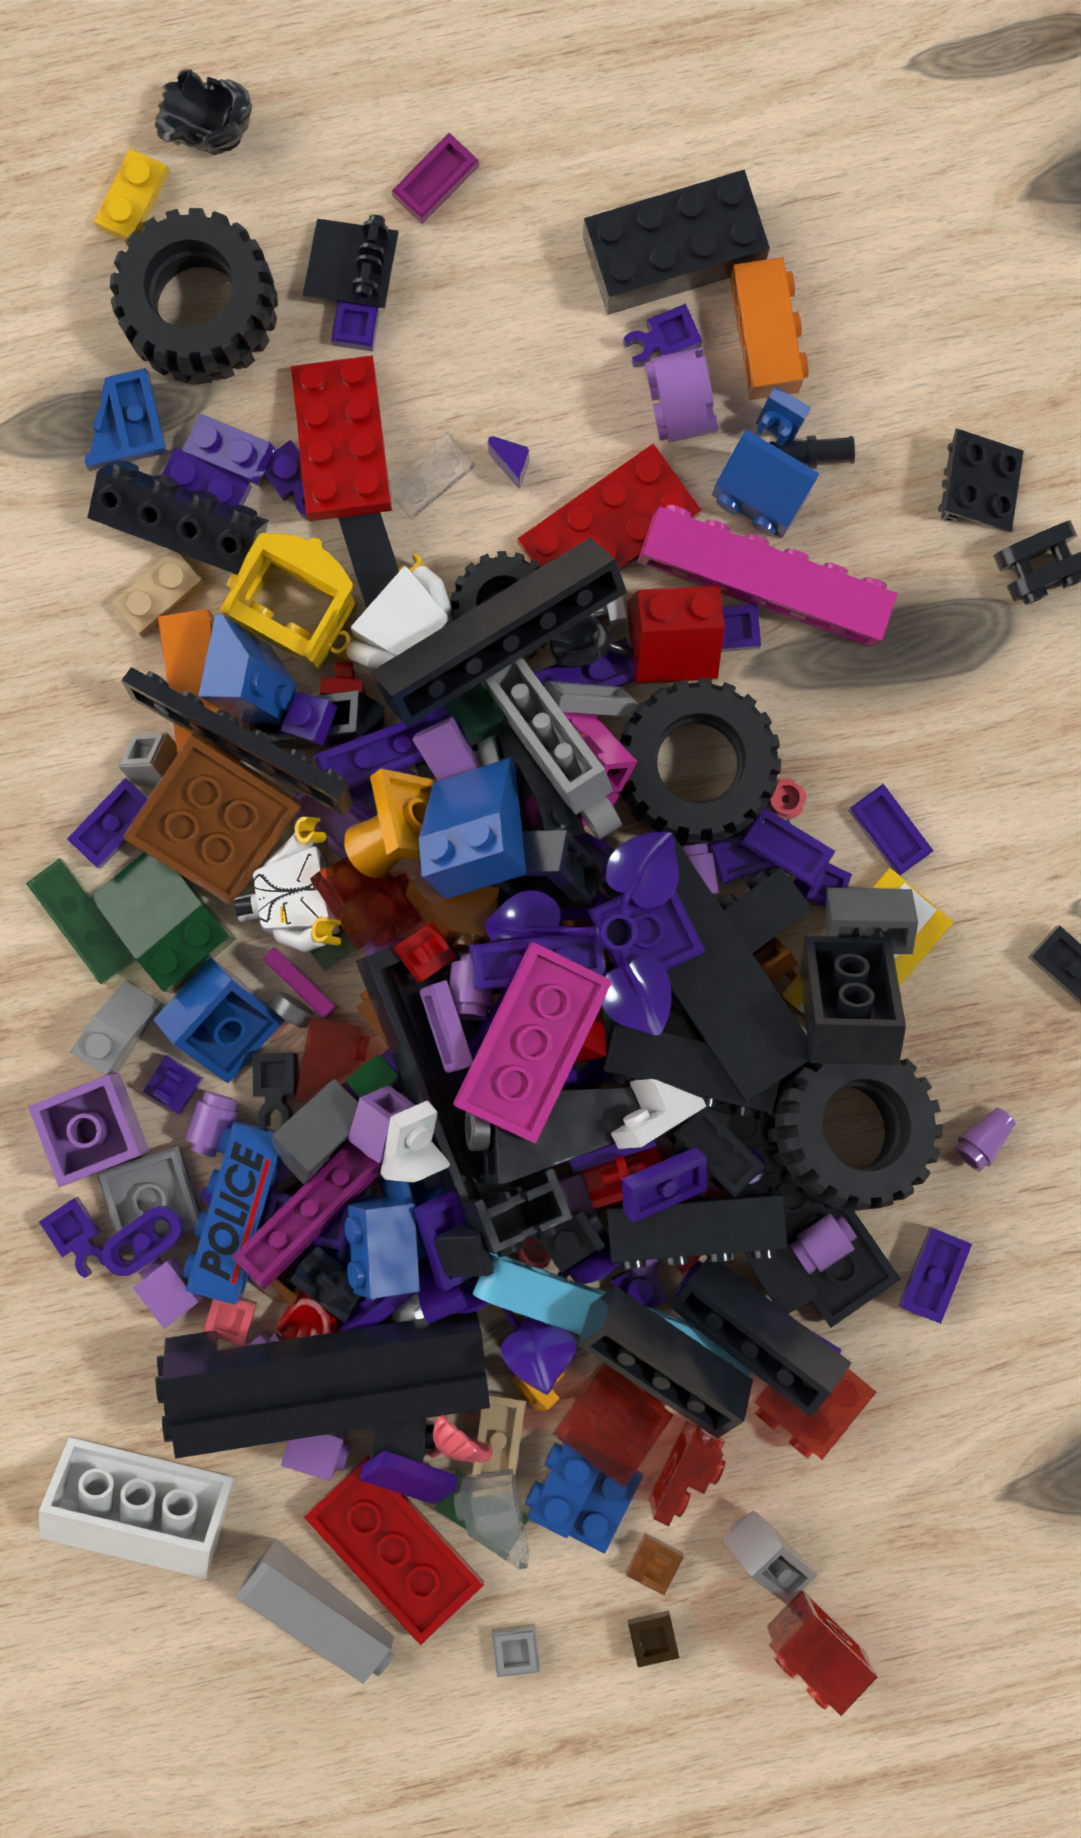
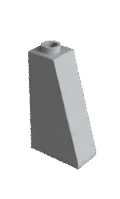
M276 1538L249 1570L236 1594V1597L362 1684L365 1683L372 1673L379 1676L394 1656L390 1652L394 1636Z

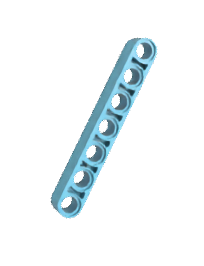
M489 1253L494 1273L489 1276H479L473 1295L493 1305L581 1335L590 1304L606 1292L506 1256L498 1257L497 1253ZM649 1308L749 1376V1369L688 1321Z

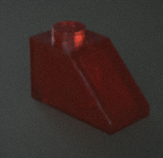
M311 1017L295 1102L306 1103L310 1101L333 1079L338 1082L357 1069L359 1061L366 1062L370 1036H364L365 1026Z

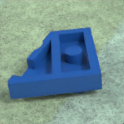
M143 368L105 377L101 393L102 405L96 413L93 425L95 431L90 454L86 453L85 464L89 471L101 469L116 460L131 462L168 453L148 370Z

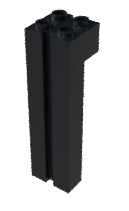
M394 946L357 960V967L409 1100L415 1105L428 1100L438 1112L432 1142L450 1163L448 1168L439 1171L438 1174L445 1192L452 1191L458 1194L468 1228L481 1233L488 1253H497L498 1257H504L522 1249L521 1241L526 1238L536 1236L537 1240L560 1232L562 1230L560 1223L573 1217L553 1168L543 1169L508 1183L485 1184L483 1150L471 1151L467 1146L465 1136L466 1111L453 1105V1102L470 1067L449 1073L445 1071L420 995V989L447 980L448 986H450L451 963L458 961L457 958L420 983H417L393 948ZM460 1020L467 1045L481 1026V1021Z
M477 1311L467 1314H450L427 1324L425 1318L222 1350H218L217 1330L165 1338L164 1355L157 1356L158 1377H155L158 1404L163 1403L165 1416H162L164 1442H173L175 1459L490 1408L482 1330Z

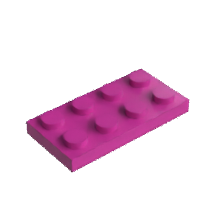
M530 942L453 1105L536 1144L613 981L534 942Z

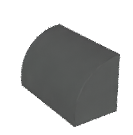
M827 887L825 936L891 938L894 954H913L918 917L912 889Z
M335 1079L329 1082L273 1133L271 1137L274 1148L284 1164L304 1185L348 1142L358 1102Z

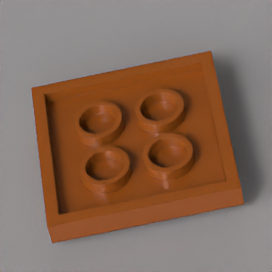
M193 731L125 832L123 839L232 906L235 898L239 897L252 878L253 873L259 868L298 812L302 801Z

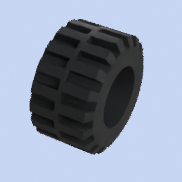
M497 551L498 557L490 558L488 553L480 556V563L474 565L471 562L465 567V575L463 577L459 575L455 582L456 589L455 592H452L451 596L453 621L479 606L490 592L510 587L539 569L540 564L533 559L530 563L525 561L524 554L515 552L514 557H508L506 551ZM546 642L545 644L541 645L540 647H542V648L544 649V647L548 644V642ZM540 647L533 650L524 657H528V659L533 658L537 655V650Z

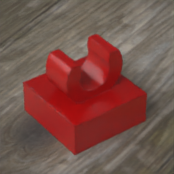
M336 661L335 678L321 677L320 695L358 690L366 695L364 680L355 679L353 662Z
M432 921L393 947L417 983L423 982L456 958V955Z

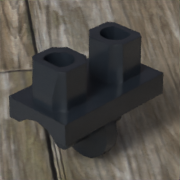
M313 1242L308 1249L306 1248L290 1264L289 1269L291 1270L285 1277L344 1323L349 1318L355 1304L363 1297L353 1293V1288L348 1280L347 1269Z

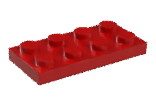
M373 355L291 366L308 522L392 511Z
M653 443L518 537L517 543L530 561L532 559L540 564L541 568L591 537L615 558L619 571H621L639 558L652 516L659 506L666 508L667 505H674L684 508L691 513L690 517L693 519L698 517L702 510Z
M367 1455L305 1513L304 1519L421 1646L484 1586V1580L406 1495L360 1480L362 1466L371 1460V1457Z

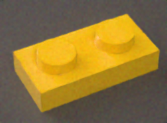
M129 148L94 220L96 227L124 241L133 231L140 235L144 226L143 223L147 220L170 173L167 165Z

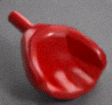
M303 1292L295 1303L290 1305L283 1313L276 1329L282 1335V1339L286 1340L338 1332L339 1324L336 1316Z

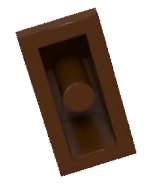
M412 874L405 896L426 923L432 921L448 945H454V949L459 952L469 953V945L491 942L484 925L485 921L497 910L499 888L487 886L446 899L422 878L421 874Z

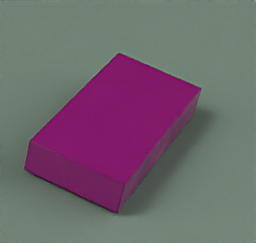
M448 133L392 190V195L423 224L479 167V160L452 134Z
M273 947L263 957L265 959L264 962L321 1017H330L339 1008L279 948Z

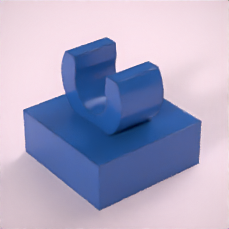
M775 386L755 422L758 425L757 433L761 435L766 429L776 435L778 439L775 444L778 446H782L786 441H793L809 414L811 407Z

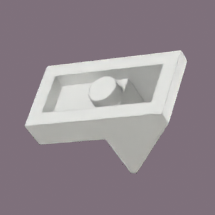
M655 1079L631 1081L630 1085L641 1109L623 1118L625 1125L613 1131L611 1135L618 1149L642 1147L706 1107L703 1098Z
M428 1100L391 1116L381 1175L385 1180L417 1182L450 1166L449 1161L432 1142L438 1112Z

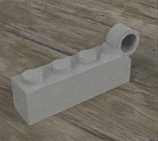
M520 658L486 679L484 683L493 703L575 815L579 812L581 813L588 827L599 840L622 826L618 814L606 797V795L613 792L606 770L524 659Z

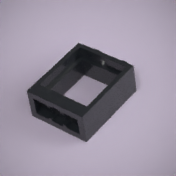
M567 830L522 831L526 874L490 885V887L499 888L497 902L499 906L517 893L533 890L549 895L555 900L559 908H594L602 868Z

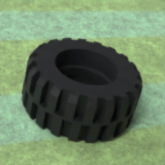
M189 208L188 215H180L178 209L166 211L167 218L156 222L153 216L143 223L146 230L140 235L135 231L125 240L129 249L127 252L118 251L114 260V265L119 273H112L110 275L109 287L114 294L111 298L113 312L119 320L118 324L144 362L149 361L153 370L162 375L171 372L176 381L185 383L190 381V376H196L199 384L212 383V375L220 373L224 380L235 375L232 368L239 364L247 368L255 361L252 352L255 349L264 351L269 343L266 332L267 330L272 331L275 329L277 316L274 309L278 306V297L263 251L255 239H250L248 231L238 222L230 225L227 216L216 211L212 212L211 217H206L203 208ZM196 267H207L221 271L229 276L233 284L231 299L224 311L211 322L198 327H179L161 318L158 312L161 293L167 283L180 272Z
M699 678L698 682L688 683L687 679L674 682L672 687L667 689L661 687L651 693L650 698L644 703L641 702L633 711L635 717H631L628 723H626L620 743L638 762L620 793L624 802H627L632 809V815L638 822L642 821L650 828V832H670L678 843L682 845L684 843L708 845L710 842L731 838L736 833L744 830L766 808L778 785L776 784L777 775L781 772V759L778 758L777 751L780 743L778 735L773 734L770 729L772 721L766 711L762 714L755 707L757 701L748 693L743 697L735 692L736 686L724 682L723 686L712 684V679ZM689 724H702L721 732L734 747L737 757V771L729 789L721 796L706 802H690L677 797L665 786L658 771V753L662 743L673 731Z
M907 1058L900 1060L899 1065L810 1063L808 1061L788 1074L789 1079L779 1083L777 1091L778 1103L774 1104L772 1114L768 1113V1118L775 1119V1128L767 1130L769 1143H777L779 1153L772 1156L777 1167L786 1166L789 1173L784 1179L792 1188H803L802 1196L812 1203L823 1202L825 1208L836 1211L883 1208L893 1205V1201L904 1200L914 1193L913 1185L923 1184L930 1175V1170L925 1167L926 1164L937 1162L940 1149L934 1147L935 1139L943 1138V1125L936 1124L934 1113L941 1112L938 1099L930 1100L927 1091L932 1086L927 1078H917L913 1074L917 1070V1066ZM852 1087L865 1093L876 1104L883 1118L885 1136L882 1149L876 1160L865 1168H852L840 1161L831 1151L824 1135L823 1115L825 1107L832 1094L841 1088Z

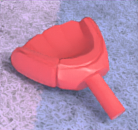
M441 1415L435 1421L433 1429L434 1450H428L431 1458H436L442 1453L446 1457L457 1461L484 1463L491 1459L493 1454L489 1444L469 1438L463 1431L458 1430L453 1423L448 1422L446 1415Z

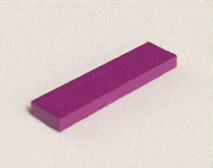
M348 1141L232 1258L265 1290L381 1173L383 1162H376Z

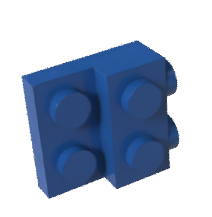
M566 1434L562 1444L554 1442L546 1457L544 1466L548 1467L549 1470L543 1482L535 1481L527 1495L524 1504L530 1507L528 1519L566 1539L569 1535L605 1554L643 1478V1473Z

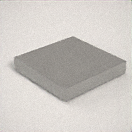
M180 1146L97 1173L115 1233L146 1211L157 1206H168L179 1213L183 1221L182 1234L196 1229L201 1210ZM160 1219L156 1222L155 1229L159 1234L166 1235L169 1231V1225L165 1220ZM123 1245L121 1248L122 1254L134 1251L129 1245Z

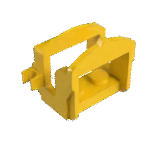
M261 533L248 552L239 574L232 573L225 586L229 587L228 590L230 592L219 610L224 616L249 632L309 664L312 669L320 671L331 652L330 648L334 647L340 639L339 633L346 629L357 609V605L351 596L353 591L352 581L338 561L323 549L321 539L313 537L306 540L302 537L285 533ZM274 569L332 600L310 640L311 634L307 630L292 622H288L287 626L284 627L272 620L274 616L272 611L256 602Z

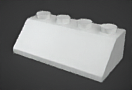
M69 1437L39 1510V1538L207 1579L219 1543L234 1477Z

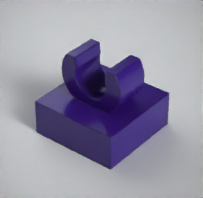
M167 1055L160 1063L143 1092L177 1114H181L204 1077Z

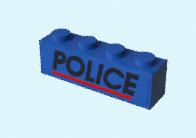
M244 1121L234 1122L232 1129L225 1128L218 1150L219 1153L224 1154L220 1170H213L207 1187V1194L212 1195L208 1212H201L195 1229V1236L201 1237L196 1254L190 1252L183 1271V1278L189 1279L186 1287L187 1292L236 1305L243 1299L249 1275L234 1261L232 1256L263 1226L270 1192H273L282 1160L272 1143L271 1137L276 1130Z

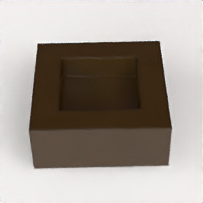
M669 1610L627 1620L638 1668L680 1658Z

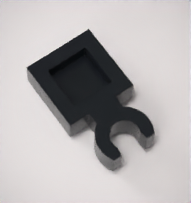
M298 1053L252 1054L253 1097H265V1104L261 1106L258 1112L259 1125L271 1127L270 1117L275 1110L280 1111L282 1116L281 1125H283L294 1115L292 1108L287 1104V1096H299Z

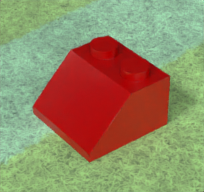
M720 586L637 590L626 603L631 648L634 649L632 662L635 685L674 683L687 679V682H697L699 678L712 679V681L717 680L725 628Z

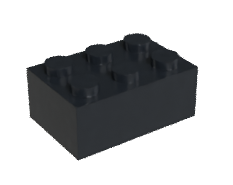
M805 936L800 980L810 1063L899 1065L906 1022L891 938Z

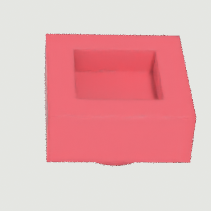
M243 1298L239 1303L233 1305L212 1299L204 1332L217 1330L218 1339L244 1346L247 1343L258 1302Z

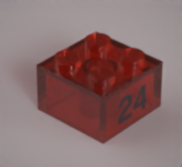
M804 1590L790 1601L767 1625L772 1639L769 1646L777 1655L774 1658L777 1664L791 1678L798 1674L809 1686L806 1689L808 1694L824 1710L830 1705L842 1716L878 1678L864 1649Z

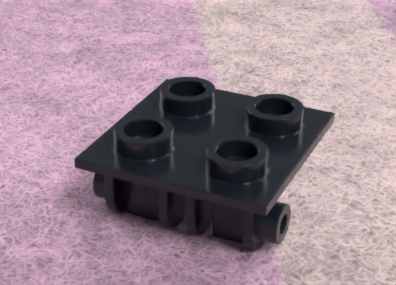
M376 214L370 215L363 225L317 218L303 296L385 309L399 230L388 229L385 225V218Z
M958 428L955 429L953 441L947 446L949 456L947 467L944 468L943 474L948 479L942 481V487L946 491L943 492L942 503L938 506V511L942 513L941 519L948 522H956L959 516L1000 530L1012 532L1024 451Z

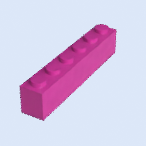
M667 505L666 508L659 506L652 516L637 563L699 586H720L721 593L749 604H757L760 608L868 647H872L882 641L898 594L886 589L887 584L871 577H864L863 580L849 576L847 575L848 570L837 564L824 563V566L808 561L809 556L799 550L787 548L785 551L775 549L770 547V542L761 536L746 534L743 537L729 532L730 527L716 520H706V523L691 518L689 511L678 506Z

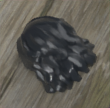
M184 69L178 72L177 82H169L163 86L165 92L162 93V97L164 100L159 102L158 107L161 111L156 115V122L154 123L157 129L156 133L161 140L174 142L175 145L183 143L188 147H194L212 155L231 151L240 144L248 128L252 110L249 93L241 84L230 79L217 80L211 77H207V82H203L201 77L191 69Z

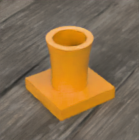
M379 769L370 776L378 814L349 827L344 837L347 856L357 870L368 877L381 878L402 858L420 861L419 835L432 785L437 780L386 769Z

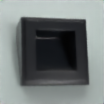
M458 1224L435 1237L434 1243L444 1273L447 1276H489L494 1273V1268L481 1233Z

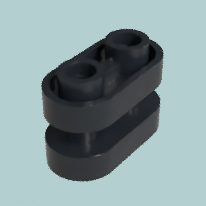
M1071 520L1012 544L993 555L1000 572L1013 567L1018 580L1007 586L1014 602L1023 600L1026 606L1048 596L1047 588L1061 583L1063 589L1081 582V552L1072 555L1067 545L1068 542L1078 536ZM1051 551L1056 562L1034 572L1029 560Z

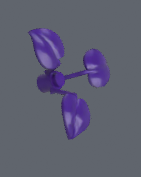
M652 832L629 839L614 850L606 864L605 880L611 889L624 893L620 900L621 912L602 917L596 927L558 926L561 919V911L558 904L549 895L533 890L523 891L510 897L485 921V930L492 942L554 935L596 936L597 941L602 947L619 951V964L621 968L609 971L604 976L613 981L602 1003L605 1013L620 1025L654 1036L662 1033L670 1014L671 983L665 967L651 955L637 956L628 963L629 948L635 943L638 936L637 925L630 917L629 900L631 899L641 908H655L665 904L675 893L679 880V868L675 853L674 835L672 833Z
M604 1235L601 1237L606 1246L599 1252L597 1250L562 1273L559 1271L558 1275L565 1278L570 1275L575 1282L580 1284L592 1283L608 1275L619 1263L611 1262L609 1236ZM474 1276L461 1283L468 1307L455 1313L467 1314L475 1312L488 1304V1302L473 1295L479 1276ZM502 1308L513 1329V1333L507 1336L501 1347L502 1358L505 1364L522 1381L548 1395L559 1376L575 1357V1338L563 1328L530 1317L525 1318L522 1324H519L513 1311Z

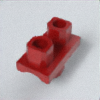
M656 1146L625 1157L623 1155L615 1157L613 1161L582 1171L594 1211L623 1203L622 1179L660 1163Z

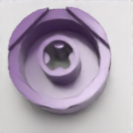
M703 347L652 358L653 361L645 363L652 401L658 399L661 401L653 404L660 441L668 439V442L671 443L718 432L717 418L714 416L713 394Z

